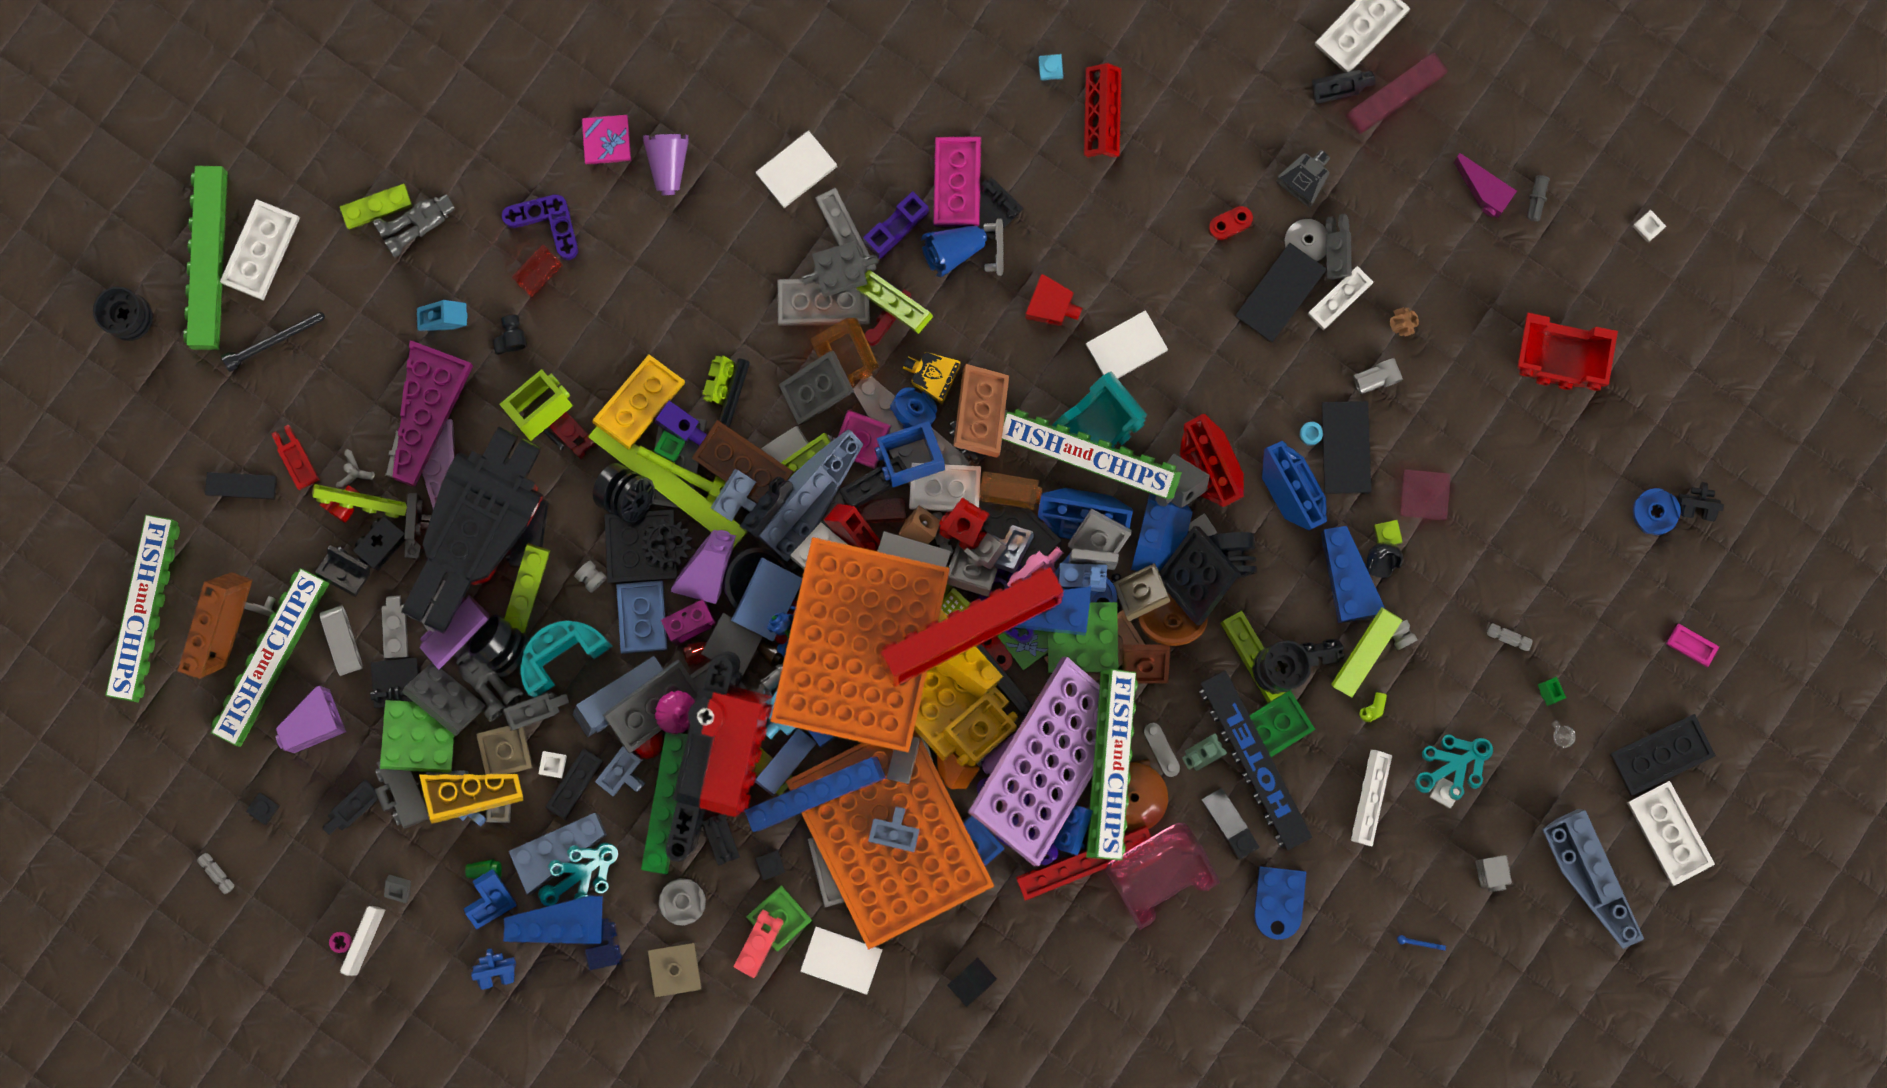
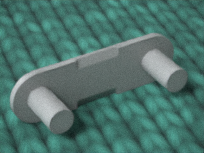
M999 218L996 220V223L984 224L985 232L996 231L997 240L996 263L985 264V271H997L998 276H1002L1004 270L1003 223Z
M268 596L264 606L246 602L244 609L271 616L274 613L271 609L275 598Z
M1156 723L1148 724L1144 729V734L1163 773L1168 777L1176 776L1180 771V766L1161 727Z

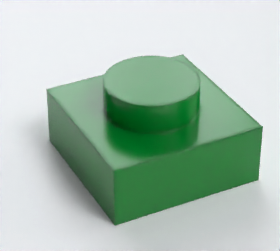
M664 431L654 449V453L675 462L685 445V441Z
M1557 677L1538 684L1541 697L1545 700L1547 706L1566 698Z

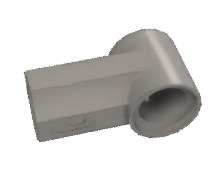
M1395 358L1377 364L1376 367L1353 376L1356 388L1360 394L1381 386L1388 387L1403 380Z

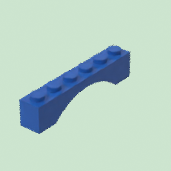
M871 757L744 811L752 831L757 832L818 805L886 779L878 757Z

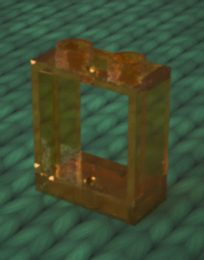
M846 318L810 340L818 358H820L829 351H832L830 343L848 333L850 334L864 365L862 368L847 375L851 386H854V381L859 378L864 380L872 376V371L879 368L858 319Z
M983 471L979 501L1034 510L1035 504H1040L1042 487H1038L1039 480Z

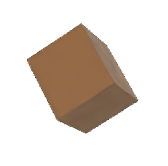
M918 505L904 521L899 536L929 544L935 538L940 520Z

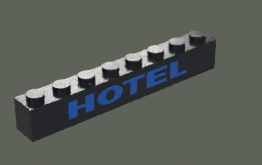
M1226 670L1200 683L1202 688L1198 690L1204 702L1209 700L1212 709L1209 711L1215 723L1220 721L1223 730L1220 731L1226 743L1231 742L1234 748L1231 754L1235 762L1243 765L1245 771L1242 772V775L1247 785L1252 783L1256 790L1252 794L1258 806L1263 804L1267 812L1263 815L1269 827L1274 825L1277 831L1274 837L1280 848L1285 846L1286 850H1290L1313 838Z

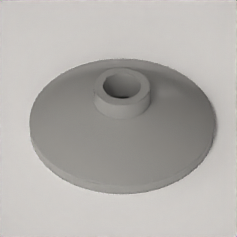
M1299 220L1289 227L1285 235V248L1291 243L1318 262L1327 254L1326 234L1328 233L1326 228L1316 220ZM1310 236L1313 241L1306 243L1304 237Z

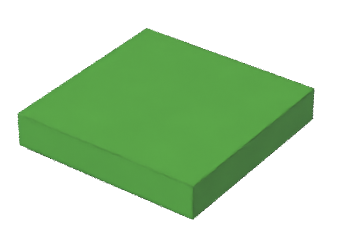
M782 885L746 916L754 926L763 909L769 912V915L776 919L778 917L784 920L772 944V947L777 952L812 921ZM764 924L763 929L770 932L771 927Z

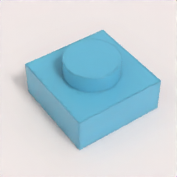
M1061 54L1039 56L1040 80L1063 79Z

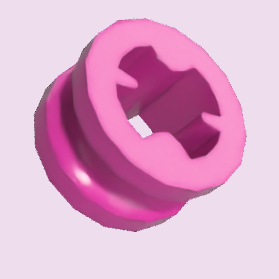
M336 932L329 940L330 948L337 953L347 952L352 944L351 936L345 932ZM343 936L346 946H340V949H338V943L335 940L337 937L341 938Z

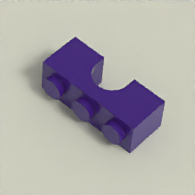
M912 191L896 206L895 212L882 224L879 222L863 237L864 244L880 260L929 214V207Z

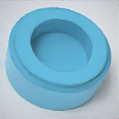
M1316 422L1305 423L1300 429V439L1306 445H1316L1323 437V429Z

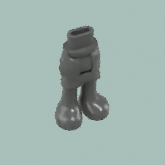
M447 194L438 199L434 197V199H425L418 202L413 209L405 212L404 215L393 221L386 222L379 218L372 222L392 255L396 258L401 254L402 248L417 236L422 237L426 232L441 224L448 218L447 214L455 210V207ZM410 223L415 225L407 231L403 232L402 234L396 237H391L396 232L406 227Z
M466 642L453 656L457 660L456 664L459 666V673L464 681L470 683L487 704L488 708L485 711V717L489 721H493L504 714L502 709L506 708V706L515 705L523 696V692L518 687L510 688L494 670L488 668L487 663H480L468 653L469 645ZM488 681L501 695L506 706L488 688Z

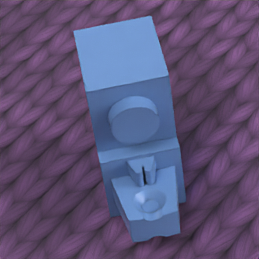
M1060 563L1059 583L1063 590L1092 586L1091 591L1105 592L1107 565Z

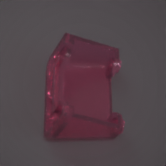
M1176 823L1124 853L1122 860H1113L1106 867L1109 879L1139 930L1150 925L1155 920L1156 912L1153 907L1193 884L1197 890L1205 891L1220 883L1202 845L1185 823Z

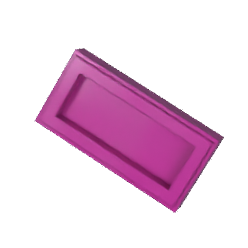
M1681 624L1676 625L1666 645L1706 668L1709 667L1719 649V646Z

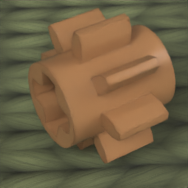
M1404 307L1394 310L1395 316L1390 318V326L1393 332L1399 333V336L1414 334L1413 328L1419 324L1417 314L1413 310L1410 311L1409 308L1404 309Z

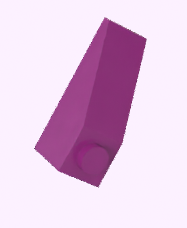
M1459 153L1454 164L1478 205L1483 208L1482 211L1486 215L1499 218L1517 191Z

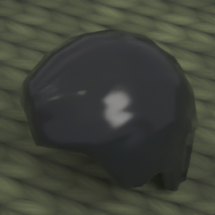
M1382 542L1373 546L1369 550L1366 560L1368 573L1379 578L1390 577L1395 568L1402 566L1403 553L1398 546L1392 543Z

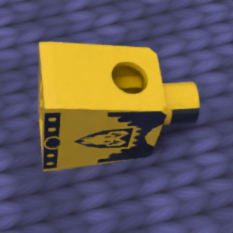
M925 352L921 361L908 356L903 369L914 374L911 380L914 387L927 393L933 400L943 405L960 369L961 362Z

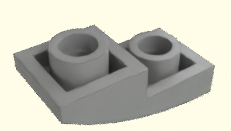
M795 426L761 449L779 462H782L806 446L808 441L799 427Z

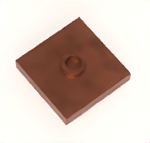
M1123 645L1122 671L1137 672L1136 679L1138 684L1168 683L1170 645Z

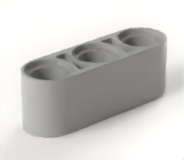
M339 606L321 612V623L338 674L342 676L362 669V660L344 607Z

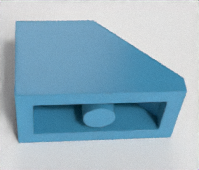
M442 300L418 307L417 330H450L467 326L466 303Z

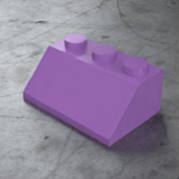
M468 595L466 598H463L444 634L436 630L432 632L429 629L420 638L422 641L420 644L421 650L440 669L489 619V613Z

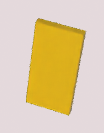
M648 355L595 416L592 423L629 450L660 414L668 400L671 401L683 387L685 380L651 355Z

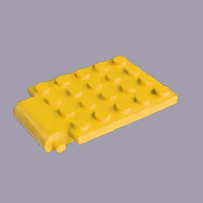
M933 667L927 670L914 730L943 761L953 752H956L959 756L957 763L960 766L967 764L973 767L1017 729V725L1014 722L1018 719V716L1013 711L1008 715L1003 711L1008 706L1009 701L996 687L978 699L956 684L953 678L947 674L943 675L937 671V667Z

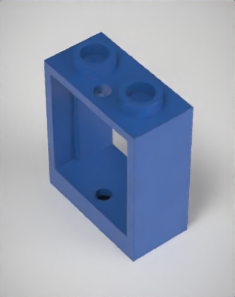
M929 421L877 438L878 447L874 448L878 461L883 460L885 467H882V472L885 480H890L892 487L945 470L944 458ZM924 439L932 461L895 473L887 451Z

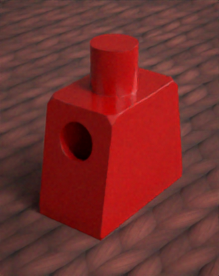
M1041 274L1025 318L1061 326L1065 316L1078 321L1083 308L1071 304L1073 298L1071 290Z

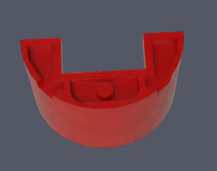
M1533 313L1526 314L1517 365L1519 375L1536 379V383L1540 385L1558 384V388L1572 390V387H1585L1589 390L1600 391L1601 387L1609 385L1618 331L1596 326L1588 331L1549 323L1550 317Z

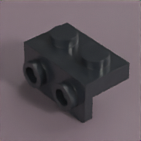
M329 545L327 555L315 571V576L356 597L370 576V567L363 559H355L349 556L343 548H335Z

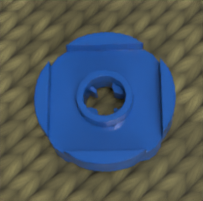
M912 387L901 389L891 403L890 409L905 429L928 421L932 425L937 412L934 400L927 393L922 392L920 394L915 391L916 388Z
M1660 488L1645 491L1633 504L1634 521L1645 534H1665L1676 526L1680 518L1681 509L1677 498ZM1652 506H1658L1657 509H1662V513L1659 514L1660 518H1655V515L1652 516Z

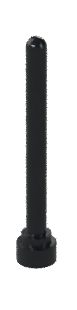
M322 312L316 313L238 353L228 352L222 355L221 358L227 370L231 372L238 368L237 366L241 364V361L323 321L325 315Z

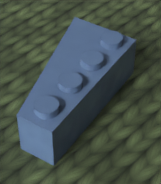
M655 656L577 704L572 715L586 736L589 737L595 732L606 728L609 724L603 717V714L663 671V668Z
M593 813L510 850V856L528 895L533 894L538 888L554 877L548 869L551 861L573 862L567 855V851L571 846L590 849L606 837L607 833L599 815ZM578 851L573 852L572 856H576ZM555 866L553 870L559 869L560 866Z

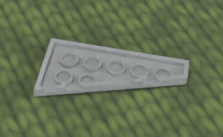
M867 373L853 388V393L865 413L870 418L891 425L889 434L905 429L890 409L895 396ZM932 428L945 464L965 466L971 464V461L968 462L959 450ZM924 439L888 450L893 459L899 456L907 469L912 468V463L932 461Z

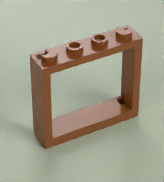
M230 572L204 582L178 672L200 679L227 667L253 581L252 579ZM208 587L214 589L211 595L206 594ZM211 652L216 653L215 658L210 657Z

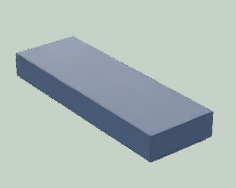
M798 728L757 777L755 783L774 796L817 742Z

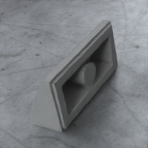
M912 736L909 753L894 749L886 779L910 784L921 741L920 738Z

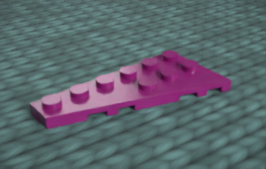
M410 340L409 359H407L406 366L407 376L404 382L400 413L401 422L400 428H398V446L395 451L392 477L394 480L416 487L473 365L465 360Z

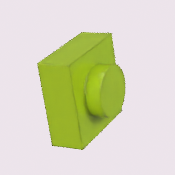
M1398 520L1374 525L1378 544L1387 542L1396 545L1403 542Z

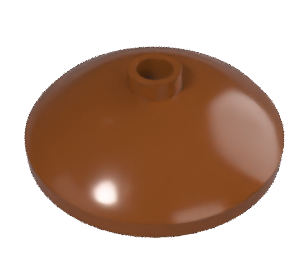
M1170 595L1171 602L1138 617L1141 629L1150 639L1170 646L1184 645L1194 641L1204 632L1208 623L1207 617L1202 625H1196Z
M1131 762L1129 765L1131 778L1127 791L1129 803L1126 808L1125 819L1127 821V828L1125 832H1130L1145 825L1148 829L1152 828L1161 820L1168 805L1167 787L1160 774L1145 764ZM1132 793H1136L1139 798L1137 802H1132L1130 800V795Z

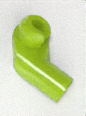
M1376 692L1374 703L1360 710V718L1365 722H1372L1381 717L1384 712L1387 695Z

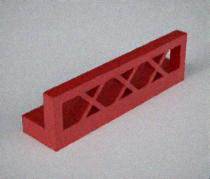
M1109 63L1086 67L1084 156L1087 157L1102 154L1112 158L1120 156L1121 68ZM1100 71V79L1095 84L1094 73ZM1098 93L1100 95L1099 102L1094 106L1093 98ZM1098 115L1099 123L1094 128L1093 119ZM1097 137L1099 139L1098 149L1092 150V142Z

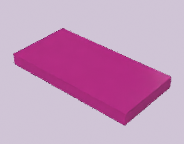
M935 137L934 227L980 226L981 137Z

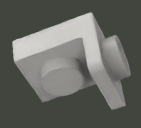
M987 533L975 551L966 548L965 552L970 556L969 561L980 568L983 565L991 570L1006 549V546L993 535Z

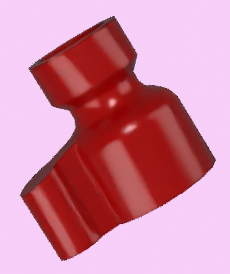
M349 485L345 488L347 491L359 493ZM330 501V504L321 503L319 505L344 523L348 521L354 512V506L353 508H345L339 506L338 502Z

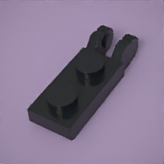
M775 477L769 484V491L759 499L757 505L745 517L739 527L745 532L758 537L784 505L785 500L794 488L793 484L782 477Z

